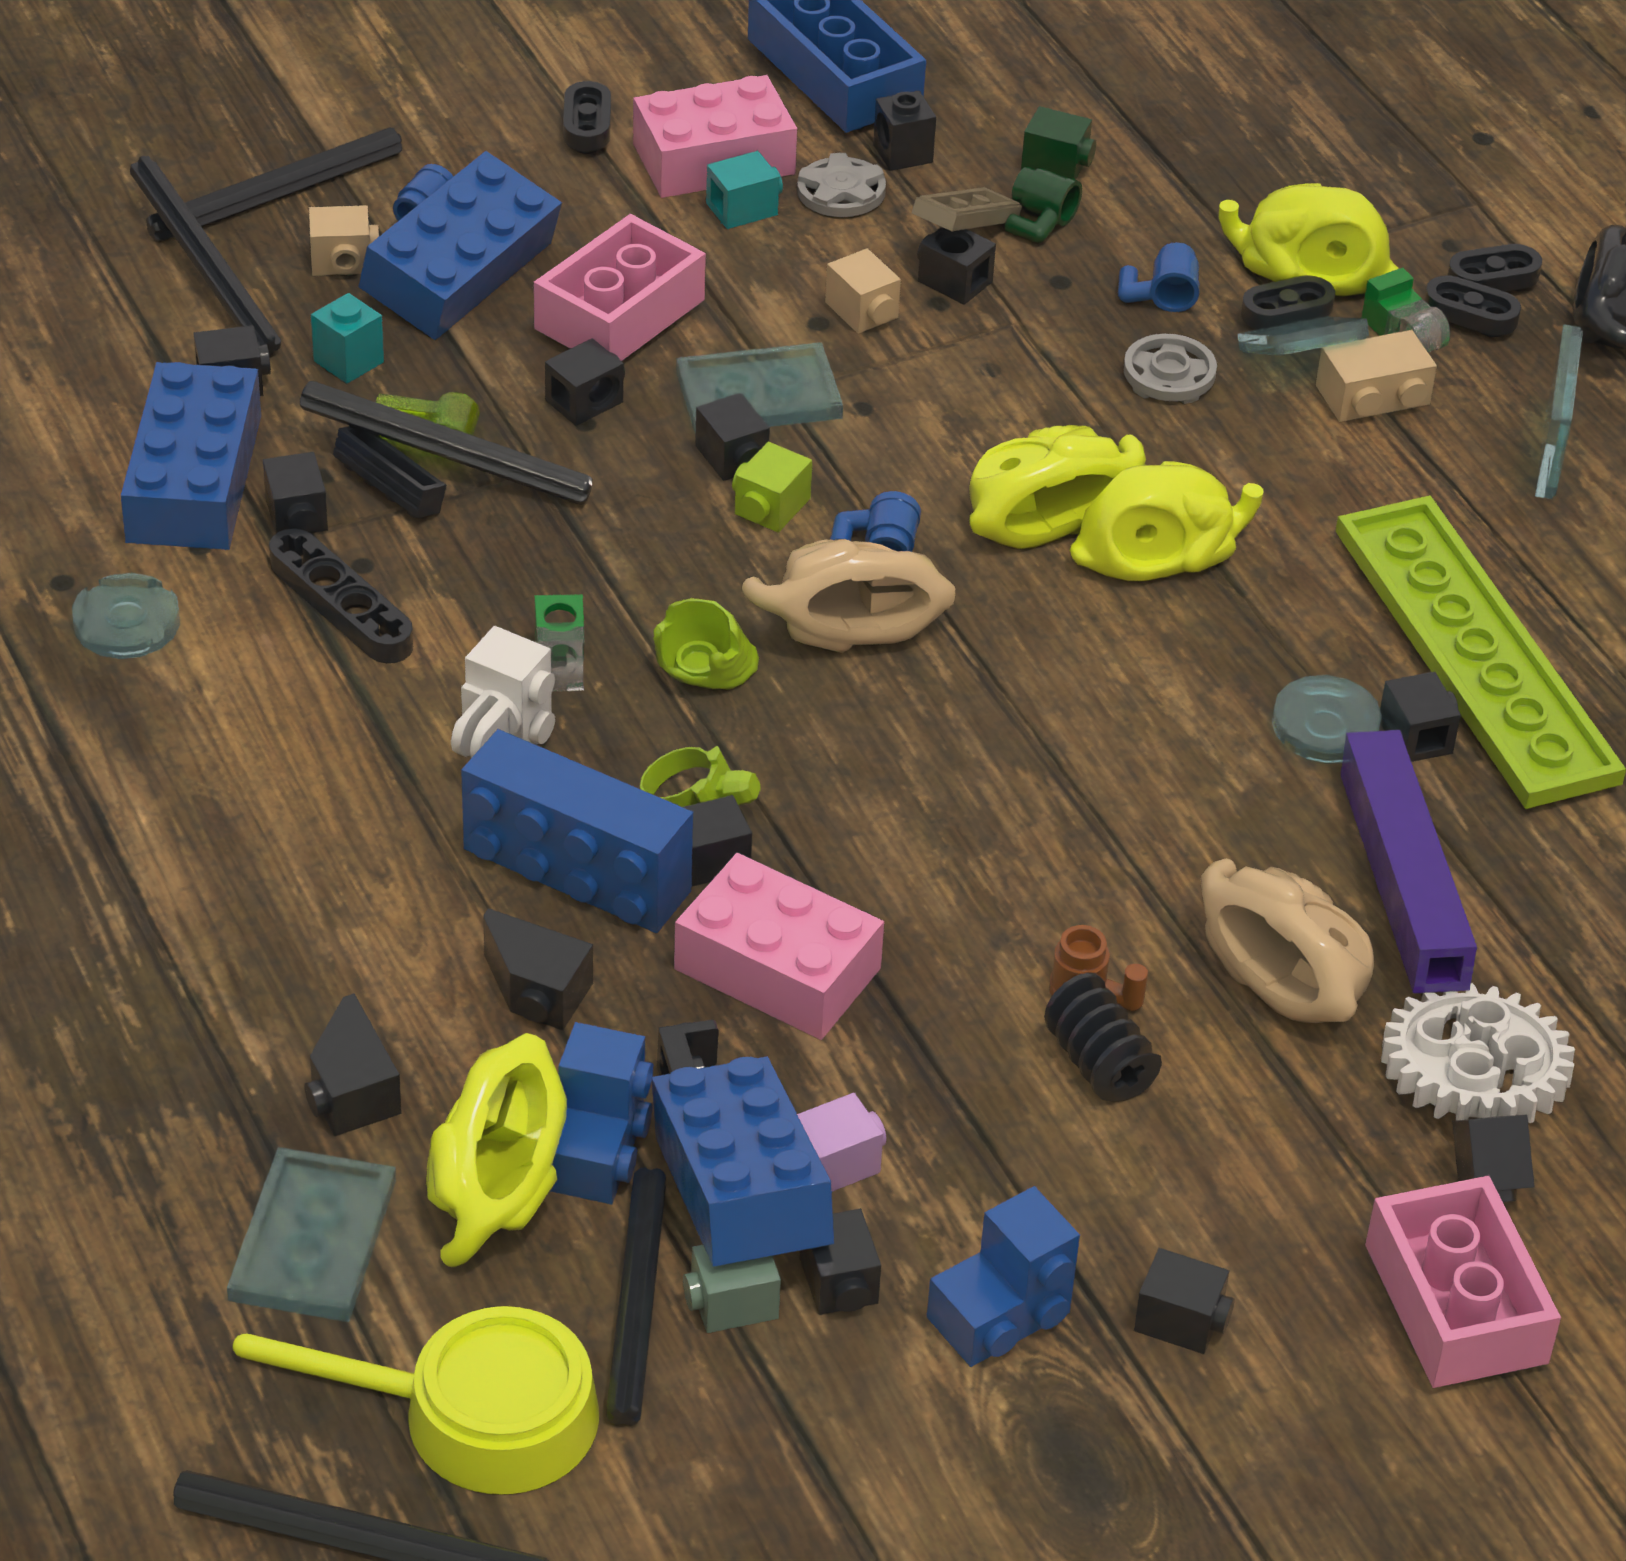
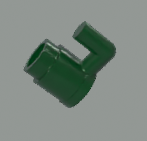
M1024 167L1014 182L1012 200L1019 202L1025 211L1036 214L1039 217L1034 222L1012 213L1006 221L1005 231L1035 243L1044 242L1057 224L1065 226L1073 219L1082 197L1081 182L1043 168L1035 170L1030 167Z

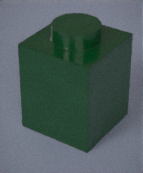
M1039 106L1024 131L1021 170L1024 167H1030L1035 170L1043 168L1066 178L1076 180L1083 166L1090 167L1094 159L1096 140L1090 138L1092 119Z

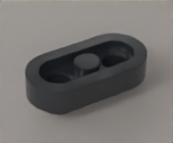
M582 81L572 84L566 89L564 97V142L570 148L585 154L594 153L604 148L610 141L611 92L605 85L598 82Z
M1508 244L1461 251L1450 259L1447 276L1459 277L1501 291L1522 290L1538 282L1542 267V257L1533 248L1521 244Z
M1310 275L1255 286L1244 293L1241 317L1247 325L1259 332H1272L1278 329L1316 322L1328 317L1332 313L1335 289L1327 280Z
M1439 276L1427 284L1424 307L1430 315L1439 321L1457 324L1479 331L1490 337L1509 334L1518 326L1521 304L1516 297L1507 292L1455 276Z

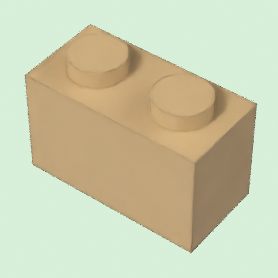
M1408 330L1323 346L1321 348L1316 387L1338 421L1342 422L1430 405L1437 365L1414 331Z

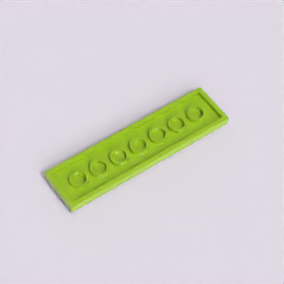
M1431 496L1338 516L1336 534L1430 671H1435L1446 691H1451L1454 694L1461 716L1525 809L1623 785L1626 768Z

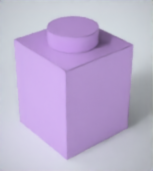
M855 1093L797 1114L831 1180V1191L880 1173L882 1146L887 1141L885 1128L879 1116L873 1111L868 1113Z

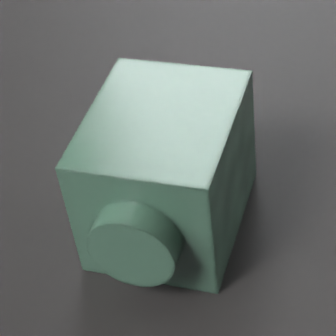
M704 1245L692 1247L691 1273L683 1274V1289L689 1310L699 1309L707 1333L779 1319L781 1279L773 1256L713 1267Z

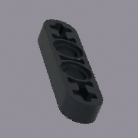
M286 529L278 532L271 538L269 547L271 569L364 653L375 661L386 664L403 661L411 655L413 651V628L409 618L316 537L305 530ZM323 577L338 580L335 584L326 586L312 583L315 579ZM351 605H364L370 608L368 611L358 614L344 611L345 608Z

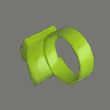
M718 746L708 752L699 747H685L673 750L653 762L642 775L640 782L641 790L654 795L663 782L683 770L695 767L709 768L710 772L707 778L700 779L692 787L676 795L660 797L681 807L731 795L734 796L738 806L756 800L761 790L760 782L755 773L745 770H730Z

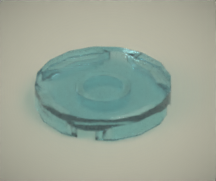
M124 573L109 575L99 579V586L92 588L89 592L87 586L78 593L72 606L75 636L85 648L100 656L118 659L145 656L160 650L175 637L180 626L176 594L172 589L170 592L164 589L162 581L148 575Z
M1330 675L1306 676L1290 682L1278 693L1272 724L1278 739L1283 744L1286 739L1289 744L1295 746L1296 754L1309 760L1335 763L1342 762L1346 733L1379 731L1382 714L1377 700L1364 687L1348 679Z

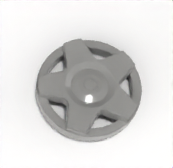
M831 153L829 158L815 161L807 167L801 168L797 181V192L801 202L817 213L833 217H852L870 212L882 203L886 193V180L884 172L878 164L873 165L864 160L848 157L846 153ZM876 184L877 190L874 192L870 186ZM806 187L816 189L814 196Z
M1155 334L1146 336L1134 342L1125 354L1124 375L1133 387V391L1144 399L1152 397L1165 401H1180L1183 404L1197 401L1199 396L1206 393L1213 386L1216 378L1217 362L1213 353L1199 341L1183 335ZM1162 347L1155 353L1145 352L1150 349ZM1186 351L1196 355L1200 359L1189 358V356L1186 354Z

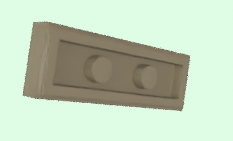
M982 187L916 197L912 214L950 231L1006 223L1010 214L1020 215L1022 205L1015 200Z

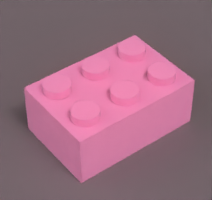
M767 75L758 77L747 76L740 80L717 84L706 83L693 88L669 92L658 91L651 95L633 98V144L661 198L706 190L707 164L754 151H759L771 167H776L781 177L795 174L797 127Z
M629 214L534 281V329L570 349L593 338L609 352L616 354L622 361L704 301L706 253Z
M736 853L675 922L674 969L822 1040L881 969L884 921L744 855Z
M1490 1176L1375 1198L1365 1246L1433 1388L1549 1364L1561 1316Z

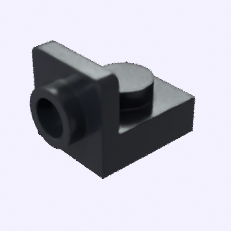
M716 1021L685 1022L673 1026L659 1027L657 1070L659 1076L671 1074L674 1070L684 1067L700 1069L716 1066L719 1037Z

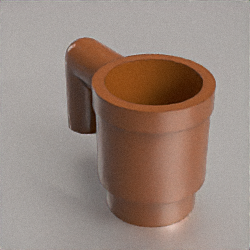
M1076 925L1063 932L1061 940L1055 947L1049 990L1052 996L1071 978L1087 972L1097 973L1105 981V988H1108L1115 994L1117 1004L1122 1005L1126 1010L1136 1011L1144 1004L1148 970L1141 964H1130L1125 969L1123 984L1107 979L1110 953L1104 934L1092 926Z

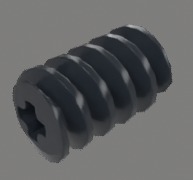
M1089 972L1077 975L1065 982L1052 995L1044 1015L1046 1027L1057 1037L1059 1045L1068 1052L1070 1060L1080 1068L1082 1076L1092 1085L1093 1091L1102 1100L1110 1102L1126 1101L1140 1095L1151 1086L1159 1075L1162 1066L1161 1055L1152 1053V1043L1144 1035H1140V1027L1132 1019H1129L1127 1010L1122 1005L1117 1004L1115 994L1108 988H1105V981L1097 973Z

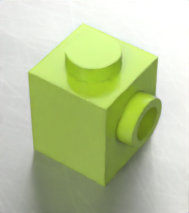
M768 441L748 463H742L734 475L732 489L735 491V514L779 533L811 499L812 459Z

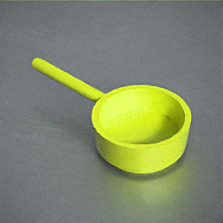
M508 1306L490 1307L472 1311L450 1321L440 1328L425 1344L418 1357L414 1373L252 1334L238 1335L233 1341V1351L237 1356L244 1359L410 1398L409 1430L418 1454L442 1478L457 1486L475 1492L499 1495L516 1494L535 1490L555 1482L569 1473L585 1457L593 1444L598 1430L599 1405L590 1360L584 1346L577 1336L561 1322L531 1309Z

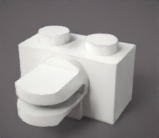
M493 626L465 657L466 682L461 687L462 716L456 721L451 738L452 750L464 757L471 755L472 758L497 729L537 745L538 743L543 744L548 740L555 724V715L551 713V693L555 683L554 674L551 673V649Z

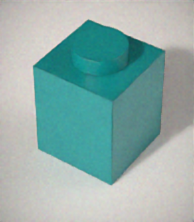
M759 151L707 164L706 204L726 229L778 215L779 194L783 191L782 179L777 168L771 167Z
M347 293L311 314L314 362L348 384L384 363L382 315L350 293Z

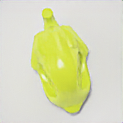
M1319 183L1287 186L1270 193L1267 198L1258 204L1250 225L1241 222L1238 216L1239 204L1237 202L1224 200L1219 205L1218 218L1223 234L1242 255L1244 266L1250 271L1277 282L1306 275L1317 276L1333 285L1335 296H1349L1365 293L1367 280L1399 269L1390 259V240L1386 225L1373 205L1361 193L1347 188L1325 187Z
M1074 425L1038 429L1029 433L1028 438H1015L1000 443L986 451L972 473L969 486L970 500L973 508V513L969 518L970 527L975 534L988 538L998 544L1017 549L1035 548L1069 534H1079L1085 510L1121 471L1134 466L1145 465L1144 447L1133 435L1124 436L1120 440L1119 446H1117L1111 438L1098 436L1090 427Z
M1164 461L1161 465L1134 466L1121 471L1085 510L1080 533L1069 551L1077 565L1087 567L1108 577L1127 581H1147L1182 572H1200L1227 560L1234 554L1236 550L1235 538L1252 521L1262 503L1264 491L1261 486L1255 483H1248L1242 488L1240 500L1236 505L1231 506L1226 487L1213 475L1196 466L1175 461Z
M525 1033L503 1046L480 1054L469 1070L460 1098L454 1104L445 1123L441 1124L432 1134L427 1163V1198L436 1207L448 1212L450 1216L457 1220L453 1240L445 1244L440 1250L441 1259L448 1267H457L466 1263L485 1241L500 1228L509 1231L522 1230L534 1216L558 1180L556 1169L552 1164L566 1121L567 1098L546 1043L536 1035Z

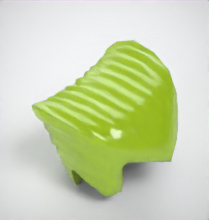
M690 598L674 602L668 606L664 620L653 629L657 663L670 677L679 682L707 689L728 690L745 683L757 671L759 656L756 647L749 642L734 616L716 601Z

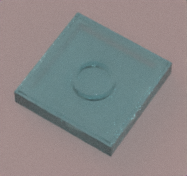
M1326 316L1238 333L1240 351H1243V353L1285 355L1366 339V336H1369L1367 319Z

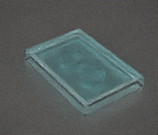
M1563 324L1547 400L1535 491L1536 497L1553 499V496H1556L1572 423L1583 334L1581 327Z
M820 342L676 358V373L694 433L696 431V406L740 392L769 427L843 419V403L823 344Z
M278 1147L227 1286L228 1301L349 1322L396 1183V1167Z

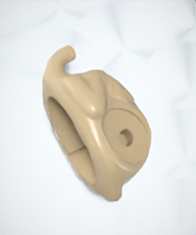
M846 539L820 540L793 550L787 561L782 584L767 586L759 578L751 577L746 579L742 586L744 595L751 603L782 617L787 622V629L792 639L803 644L840 653L849 650L852 645L894 644L911 639L954 603L956 594L955 586L938 572L926 555L911 551H895L881 544L859 541L851 542Z
M1227 858L1213 862L1201 875L1200 880L1207 918L1205 924L1206 938L1230 976L1237 983L1249 986L1275 1012L1291 1020L1303 1023L1347 1022L1355 1014L1358 1006L1357 1001L1366 991L1373 973L1374 955L1368 934L1345 911L1334 906L1328 894L1313 885L1311 881L1300 878L1294 873L1275 867H1269L1262 871L1247 866L1237 871L1233 861Z

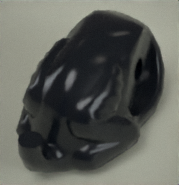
M1621 225L1607 226L1596 235L1587 252L1577 280L1573 300L1574 331L1576 337L1584 343L1597 342L1613 348L1626 349V227Z

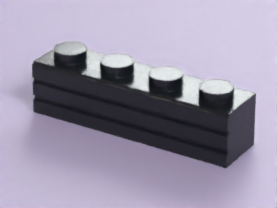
M352 426L338 429L333 456L344 463L346 469L356 472L365 479V483L379 489L386 495L388 500L398 503L407 510L408 515L414 518H424L425 516L440 513L447 486L444 482L430 474L380 436Z

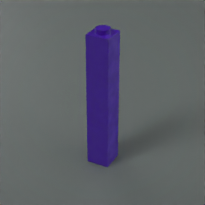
M1400 730L1346 733L1340 776L1413 993L1470 990L1477 945Z

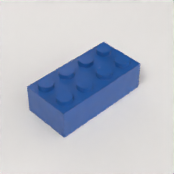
M749 0L748 40L846 133L874 123L877 98L893 96L900 92L920 91L924 97L926 59L862 0Z
M485 151L367 246L358 287L432 339L437 340L551 244L562 202Z
M156 362L121 492L126 543L230 550L261 419L258 369L238 368L235 366L191 365L181 362Z
M500 729L493 733L461 769L464 849L474 853L477 857L497 863L522 874L529 880L538 881L570 895L579 902H586L618 916L627 923L636 924L654 933L660 931L690 894L692 886L693 811Z
M768 1056L761 1058L740 1057L728 1064L700 1069L684 1067L674 1070L671 1074L652 1077L656 1140L713 1267L834 1244L831 1180Z

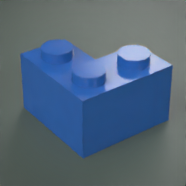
M575 1022L558 1066V1074L567 1098L566 1121L552 1164L556 1169L558 1180L550 1192L612 1205L620 1182L629 1183L632 1179L637 1158V1148L633 1147L636 1137L645 1138L649 1131L653 1104L644 1101V1099L648 1096L651 1087L653 1063L645 1062V1036Z
M1035 1186L984 1212L980 1252L930 1279L927 1307L928 1320L970 1367L990 1356L999 1357L1004 1355L1018 1341L1041 1328L1047 1330L1055 1327L1070 1313L1080 1234Z

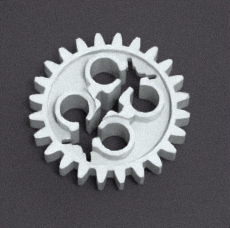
M1471 983L1470 990H1466L1465 993L1447 991L1443 992L1442 996H1438L1434 992L1422 993L1421 1001L1411 997L1405 998L1404 1010L1394 1008L1391 1022H1386L1381 1062L1387 1064L1386 1078L1398 1080L1396 1092L1398 1094L1415 1092L1413 1101L1415 1108L1429 1103L1435 1106L1434 1118L1439 1119L1448 1112L1455 1113L1456 1120H1465L1469 1117L1487 1118L1527 1115L1528 1123H1532L1535 1119L1536 1110L1550 1114L1554 1101L1563 1102L1566 1088H1570L1575 1048L1567 1045L1569 1039L1568 1031L1556 1030L1558 1021L1556 1016L1539 1018L1541 1010L1539 1003L1523 1007L1519 1005L1521 996L1519 993L1503 999L1499 998L1498 987L1492 986L1485 995L1479 994L1475 985ZM1456 1018V1022H1453L1450 1039L1442 1040L1444 1024L1447 1020ZM1514 1070L1512 1085L1509 1091L1500 1093L1499 1088L1503 1087L1505 1071Z

